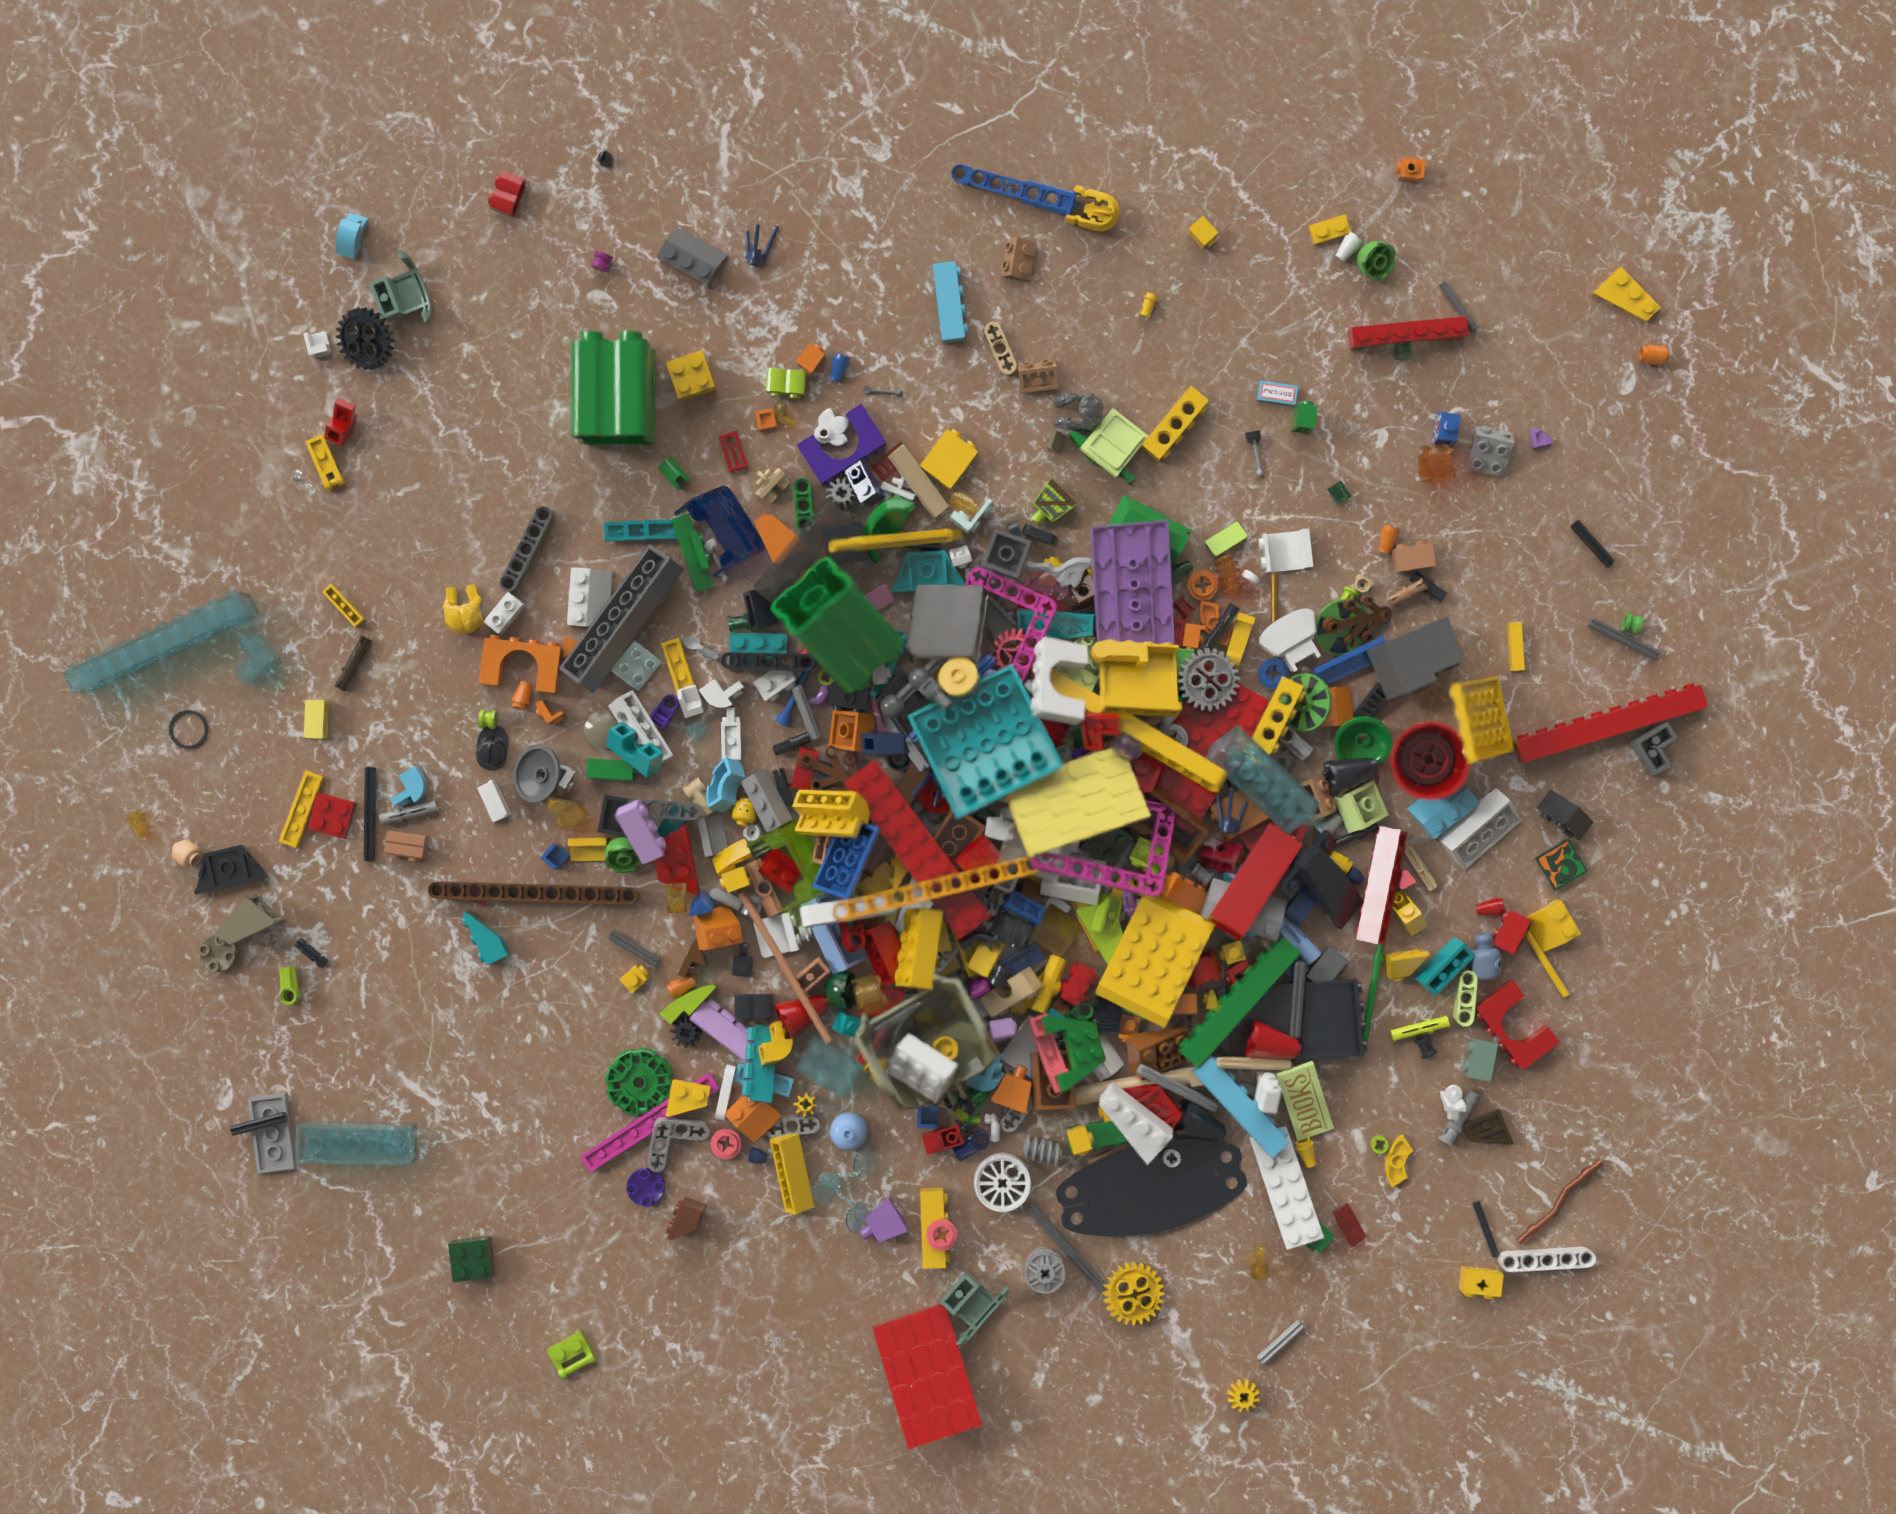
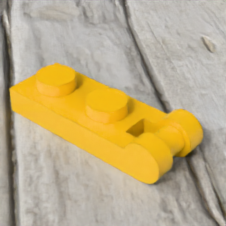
M321 434L305 441L325 489L330 491L336 485H344L345 480L327 440L324 439L325 435ZM333 473L335 478L329 480L327 475Z

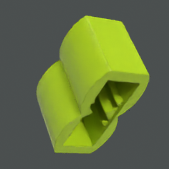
M768 368L766 392L770 393L771 397L781 398V395H789L791 399H800L801 396H805L807 372Z

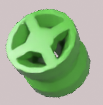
M1627 612L1623 618L1621 630L1625 632L1632 631L1633 634L1638 635L1643 624V616H1633L1632 613Z

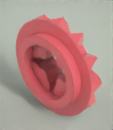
M723 1128L713 1135L711 1149L717 1157L731 1159L739 1153L741 1139L738 1133L732 1129ZM729 1136V1143H731L733 1146H728L725 1149V1151H723L724 1144H722L719 1141H725L726 1138Z
M947 1220L933 1221L927 1229V1241L936 1250L950 1249L957 1240L956 1227ZM937 1228L941 1229L942 1232L947 1231L945 1234L946 1241L942 1237L936 1238L939 1234Z

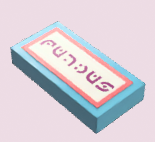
M1260 380L1257 400L1295 406L1298 386Z

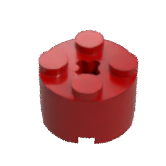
M1208 948L1209 952H1205L1203 949L1186 984L1191 986L1192 989L1203 986V983L1210 980L1213 982L1221 978L1220 973L1222 969L1213 948Z

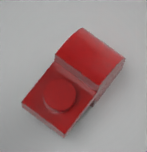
M339 398L334 402L333 417L325 427V440L341 447L344 445L357 421L358 415L355 414V405Z

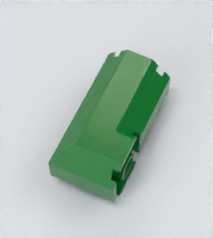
M1123 495L1108 524L1117 525L1168 520L1171 565L1176 563L1174 559L1180 556L1190 537L1188 535L1192 532L1191 529L1126 495Z

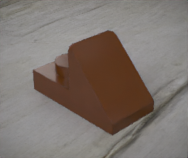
M697 939L693 941L677 974L683 978L687 974L691 976L695 968L693 962L708 967L703 950L698 948Z

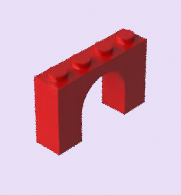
M1509 979L1475 1005V1016L1480 1022L1484 1021L1488 1026L1485 1028L1492 1038L1494 1036L1499 1041L1498 1047L1502 1052H1507L1510 1055L1509 1061L1515 1068L1519 1067L1524 1070L1559 1044L1560 1041L1551 1029L1545 1025L1523 1040H1512L1505 1034L1502 1027L1505 1012L1525 997L1516 983Z

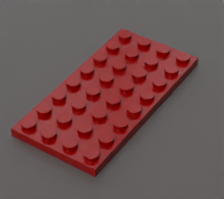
M1205 664L1204 669L1209 671L1211 667ZM1202 672L1200 673L1207 679L1205 683H1211L1218 692L1221 691L1218 686L1210 681L1211 676H1205ZM1220 674L1218 676V682L1220 684H1223L1225 681L1224 674ZM1198 678L1196 679L1193 685H1196L1198 683ZM1236 681L1235 683L1239 687H1233V690L1237 694L1229 695L1232 701L1225 700L1226 706H1222L1219 703L1218 710L1213 706L1211 711H1207L1206 706L1204 710H1200L1199 705L1193 708V701L1186 703L1185 700L1181 704L1180 713L1172 723L1185 729L1188 735L1186 748L1225 770L1228 774L1227 778L1253 737L1270 703L1266 698ZM1210 688L1205 691L1206 698L1212 696L1213 692ZM1177 732L1172 737L1168 736L1169 738L1178 742V740L1176 739ZM1165 763L1154 788L1156 786L1160 788L1162 792L1201 821L1219 793L1210 791ZM1143 794L1144 801L1150 794ZM1165 810L1164 812H1162V814L1165 815V817H1164L1165 819H1166L1168 816H1170L1169 814H1167V810ZM1175 813L1174 824L1194 835L1197 828Z

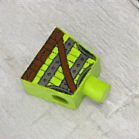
M1051 478L1033 503V506L1038 511L1031 519L1038 526L1045 519L1050 523H1054L1075 508L1077 502Z

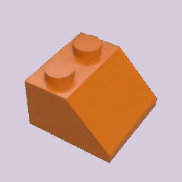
M1351 686L1329 688L1332 702L1328 718L1320 727L1341 726L1348 720L1353 719Z
M833 710L829 746L834 745L837 749L862 752L861 734L874 731L875 715Z
M729 906L716 907L711 912L693 916L699 950L743 943L740 923Z
M743 1096L724 1113L734 1126L754 1143L782 1117L781 1113L771 1103L749 1101V1097Z

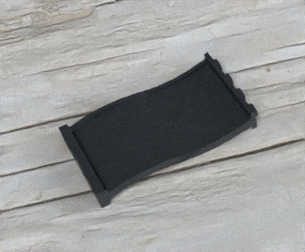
M1357 977L1305 982L1300 1038H1295L1298 1040V1044L1301 1045L1299 1056L1289 1060L1364 1057V1051H1367V1041L1363 1040L1362 1032H1366L1365 1020H1361V1013H1364L1363 1001H1359V994L1362 993V983L1358 982ZM1276 983L1265 992L1222 1041L1223 1057L1246 1058L1247 1039L1253 1031L1250 1028L1254 1020L1260 1021L1290 1036L1294 983ZM1218 987V1000L1224 994L1228 995L1232 989L1230 987Z

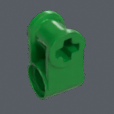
M1085 1000L1083 1004L1079 1003L1078 1006H1073L1063 1016L1068 1019L1086 1021L1093 1015V1005L1090 1001ZM1082 1005H1088L1090 1012L1082 1014L1079 1008Z

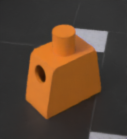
M1017 1064L1014 1074L1005 1072L991 1096V1101L1026 1113L1031 1089V1081L1025 1079L1028 1068Z

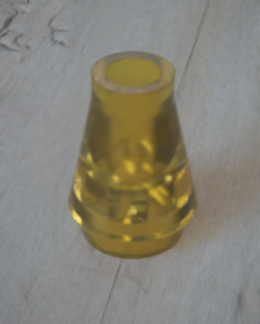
M141 809L126 815V821L138 839L149 835L145 813H142Z

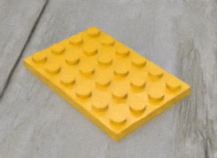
M1495 676L1452 685L1451 696L1456 703L1455 714L1460 721V736L1464 739V754L1469 763L1515 751L1499 677Z

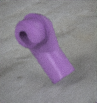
M826 685L821 686L816 696L807 697L809 705H824L829 699L830 688Z

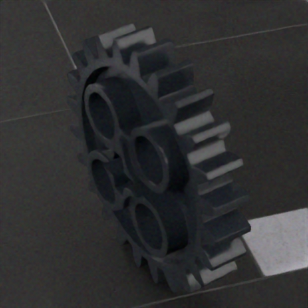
M358 307L347 311V314L342 315L343 320L338 321L341 326L336 328L340 332L339 335L335 336L340 339V342L337 343V346H342L340 353L345 352L344 359L350 358V365L356 364L357 369L363 367V370H373L382 367L384 363L388 362L387 358L392 357L389 351L395 349L390 345V343L395 342L394 339L390 338L394 332L388 331L391 325H385L386 318L380 319L381 313L374 314L373 308L368 310L367 307Z

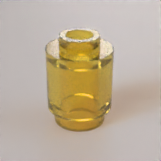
M955 490L949 501V504L954 509L962 511L968 516L970 513L974 514L979 505L976 503L977 498L962 490L960 492Z

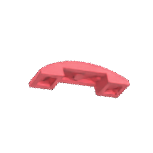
M1044 1013L1029 1019V1024L1045 1072L1055 1093H1058L1061 1090L1056 1074L1067 1072L1068 1068L1064 1065L1053 1033L1045 1035L1041 1017L1048 1016V1014Z

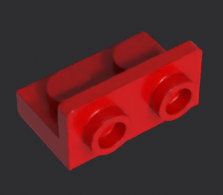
M774 847L765 856L757 871L786 893H789L805 869L783 851Z

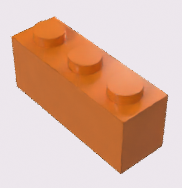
M1165 872L1163 888L1158 895L1201 916V910L1207 896V888L1196 884L1194 887L1195 882L1184 878L1182 881L1183 876L1172 872L1171 875Z

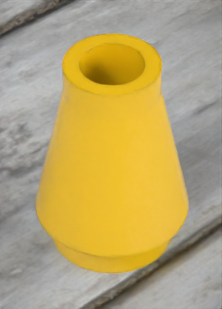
M1309 1137L1296 1141L1295 1149L1303 1160L1305 1167L1315 1166L1317 1163L1313 1141Z

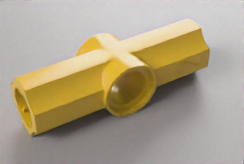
M1050 955L1044 972L1038 977L1042 987L1036 990L1038 994L1032 999L1029 1007L1031 1010L1041 1014L1047 1012L1053 996L1060 989V978L1067 963L1065 959Z

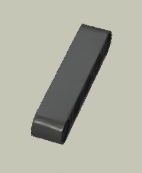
M540 506L535 510L500 579V587L504 591L515 593L519 590L554 521L555 514L550 508ZM543 511L549 512V517L546 520H541L540 518ZM539 528L540 535L534 538L532 530ZM526 545H530L532 548L528 555L523 553V548ZM522 562V570L516 572L514 569L515 564ZM509 579L514 581V586L511 589L506 587V582Z

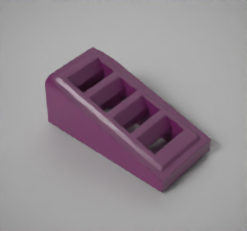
M980 976L971 982L970 996L972 999L978 998L994 987L992 983L987 981L988 978Z

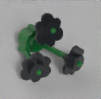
M971 1087L965 1092L966 1096L969 1095V1099H963L960 1095L954 1097L958 1101L960 1109L970 1115L965 1123L955 1120L959 1125L960 1131L965 1134L967 1132L973 1133V1130L968 1125L979 1109L986 1103L985 1099L989 1097L987 1091H979ZM945 1093V1099H943L944 1106H946L947 1109L951 1108V1110L955 1112L956 1108L954 1104H951L948 1096Z

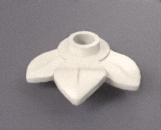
M832 409L825 410L818 418L819 426L814 431L815 439L822 444L829 442L834 446H841L848 441L843 432L847 429L849 420L842 416L834 417ZM823 430L828 433L825 437L820 435V432Z

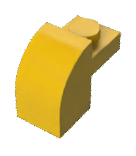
M781 1021L773 1022L769 1026L772 1042L762 1043L758 1047L762 1066L778 1063L792 1049L793 1040L785 1039L786 1030L782 1026Z

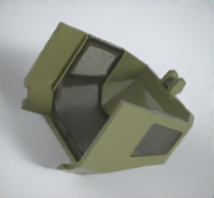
M933 974L937 983L932 986V989L920 992L871 1021L863 1014L862 1024L859 1031H857L855 1040L880 1088L897 1111L917 1109L932 1101L887 1072L897 1046L908 1034H911L932 1049L934 1043L940 1037L947 1036L956 1041L958 1053L952 1061L957 1064V1068L945 1092L952 1105L956 1103V1099L950 1090L957 1087L960 1097L966 1098L967 1096L961 1084L986 1071L1000 1054L959 980L946 979Z

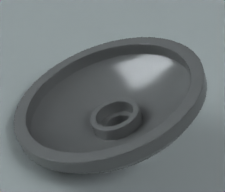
M534 745L525 749L518 757L513 770V783L518 795L522 799L533 803L543 802L551 797L557 789L561 777V766L557 755L553 750L542 745Z

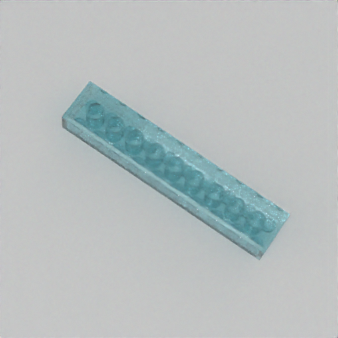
M236 590L230 591L225 594L226 597L220 600L219 598L210 600L208 602L209 605L203 608L198 606L191 609L190 614L185 616L181 614L174 617L173 621L168 624L164 622L156 625V629L149 632V630L139 633L138 637L133 640L131 638L120 642L121 645L116 648L114 646L108 647L103 650V654L98 656L94 654L85 658L86 661L81 664L77 662L69 665L68 670L63 671V674L71 692L88 694L259 615L250 594Z

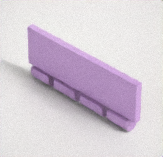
M711 998L707 1003L703 1001L690 1020L745 1063H752V1061L745 1060L746 1044H754V1042L747 1041L748 1027L740 1021L734 1025L735 1017L725 1009L718 1013L717 1011L721 1006Z

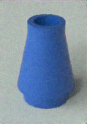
M839 353L832 357L831 380L841 382L850 365V357Z

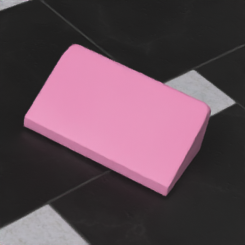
M886 584L865 595L878 611L895 602Z

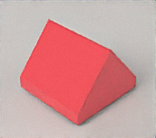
M1400 869L1397 888L1405 889L1416 881L1407 870Z

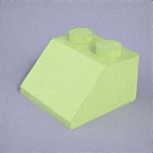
M1374 780L1355 787L1341 797H1334L1348 833L1365 829L1389 815Z

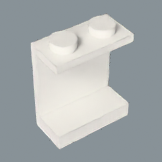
M1309 528L1293 532L1264 533L1261 535V539H1258L1259 550H1263V558L1260 559L1261 568L1265 569V573L1313 567Z

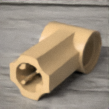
M699 777L683 787L690 801L697 803L702 808L701 815L703 818L715 811L707 806V788Z

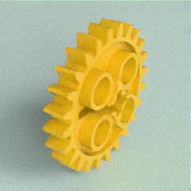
M1132 1261L1131 1267L1126 1262L1124 1263V1268L1118 1265V1272L1116 1273L1111 1270L1113 1277H1106L1110 1281L1109 1284H1103L1107 1288V1291L1102 1292L1103 1295L1107 1296L1103 1302L1109 1303L1106 1309L1108 1311L1112 1310L1110 1315L1112 1317L1117 1315L1116 1320L1120 1322L1123 1319V1323L1126 1325L1129 1320L1133 1326H1135L1136 1320L1142 1325L1143 1318L1149 1322V1315L1151 1314L1155 1317L1154 1310H1161L1158 1303H1164L1160 1299V1296L1165 1295L1164 1292L1160 1291L1164 1285L1158 1283L1161 1278L1159 1276L1155 1277L1157 1272L1155 1270L1150 1271L1151 1267L1148 1265L1144 1268V1264L1141 1262L1138 1264V1267L1134 1261ZM1143 1277V1284L1137 1286L1138 1278ZM1125 1282V1289L1123 1291H1119L1118 1287L1120 1283ZM1133 1290L1137 1291L1136 1293H1134V1297L1130 1295L1133 1294ZM1148 1296V1302L1142 1305V1298ZM1126 1301H1130V1307L1124 1310L1123 1304Z

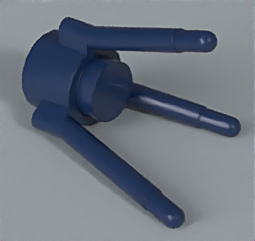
M756 224L754 245L751 251L749 231H745V259H747V264L762 266V262H766L768 252L779 228L777 225L770 236L763 254L762 250L757 249L760 224Z
M930 770L911 796L914 797L931 778L932 784L938 787L933 803V808H936L940 793L942 798L945 797V793L935 772Z
M1230 788L1227 817H1224V820L1222 817L1220 795H1216L1218 828H1221V833L1236 834V830L1240 829V823L1247 802L1244 801L1235 822V818L1231 817L1233 788Z

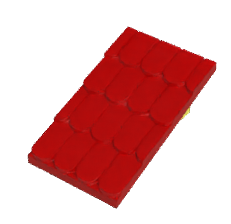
M942 1304L873 1326L874 1336L908 1450L982 1425L959 1345L956 1344L957 1339L948 1310Z

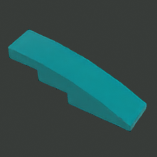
M671 520L603 522L604 542L677 539Z

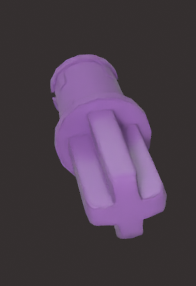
M1123 891L1122 908L1125 911L1126 920L1130 922L1137 907V902L1134 900L1133 893Z

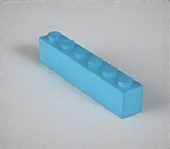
M1208 1056L1199 1068L1195 1067L1191 1070L1270 1157H1275L1289 1143L1286 1139L1288 1136L1281 1127L1277 1129L1273 1125L1274 1119L1268 1113L1264 1115L1259 1110L1258 1102L1255 1099L1251 1101L1247 1096L1249 1092L1242 1085L1238 1086L1234 1082L1236 1078L1229 1071L1225 1072L1222 1068L1217 1067V1057L1214 1056L1212 1058Z

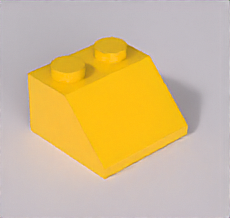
M1556 899L1527 916V918L1533 920L1529 930L1543 952L1565 944L1581 934L1562 900Z

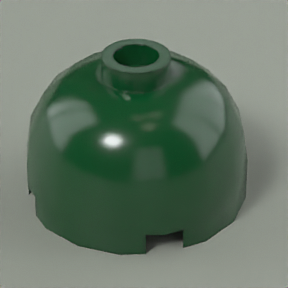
M853 972L833 974L827 984L824 985L823 993L826 995L829 1004L836 1009L850 1010L849 1008L854 1007L857 990L853 991V983L857 984V980Z

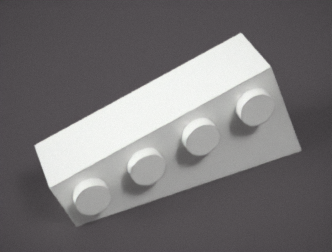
M1113 1082L1100 1095L1099 1105L1148 1165L1171 1140L1172 1128Z

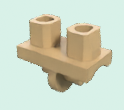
M779 468L773 474L769 469L764 474L758 471L757 475L760 478L755 483L760 488L755 494L761 499L764 498L772 503L777 498V495L771 489L777 484L784 490L790 482L784 476L785 473Z

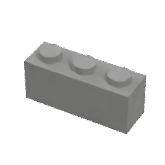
M767 769L740 781L766 832L793 820Z

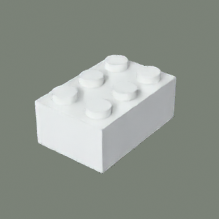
M908 1034L897 1046L887 1072L936 1103L947 1091L957 1064L911 1034Z

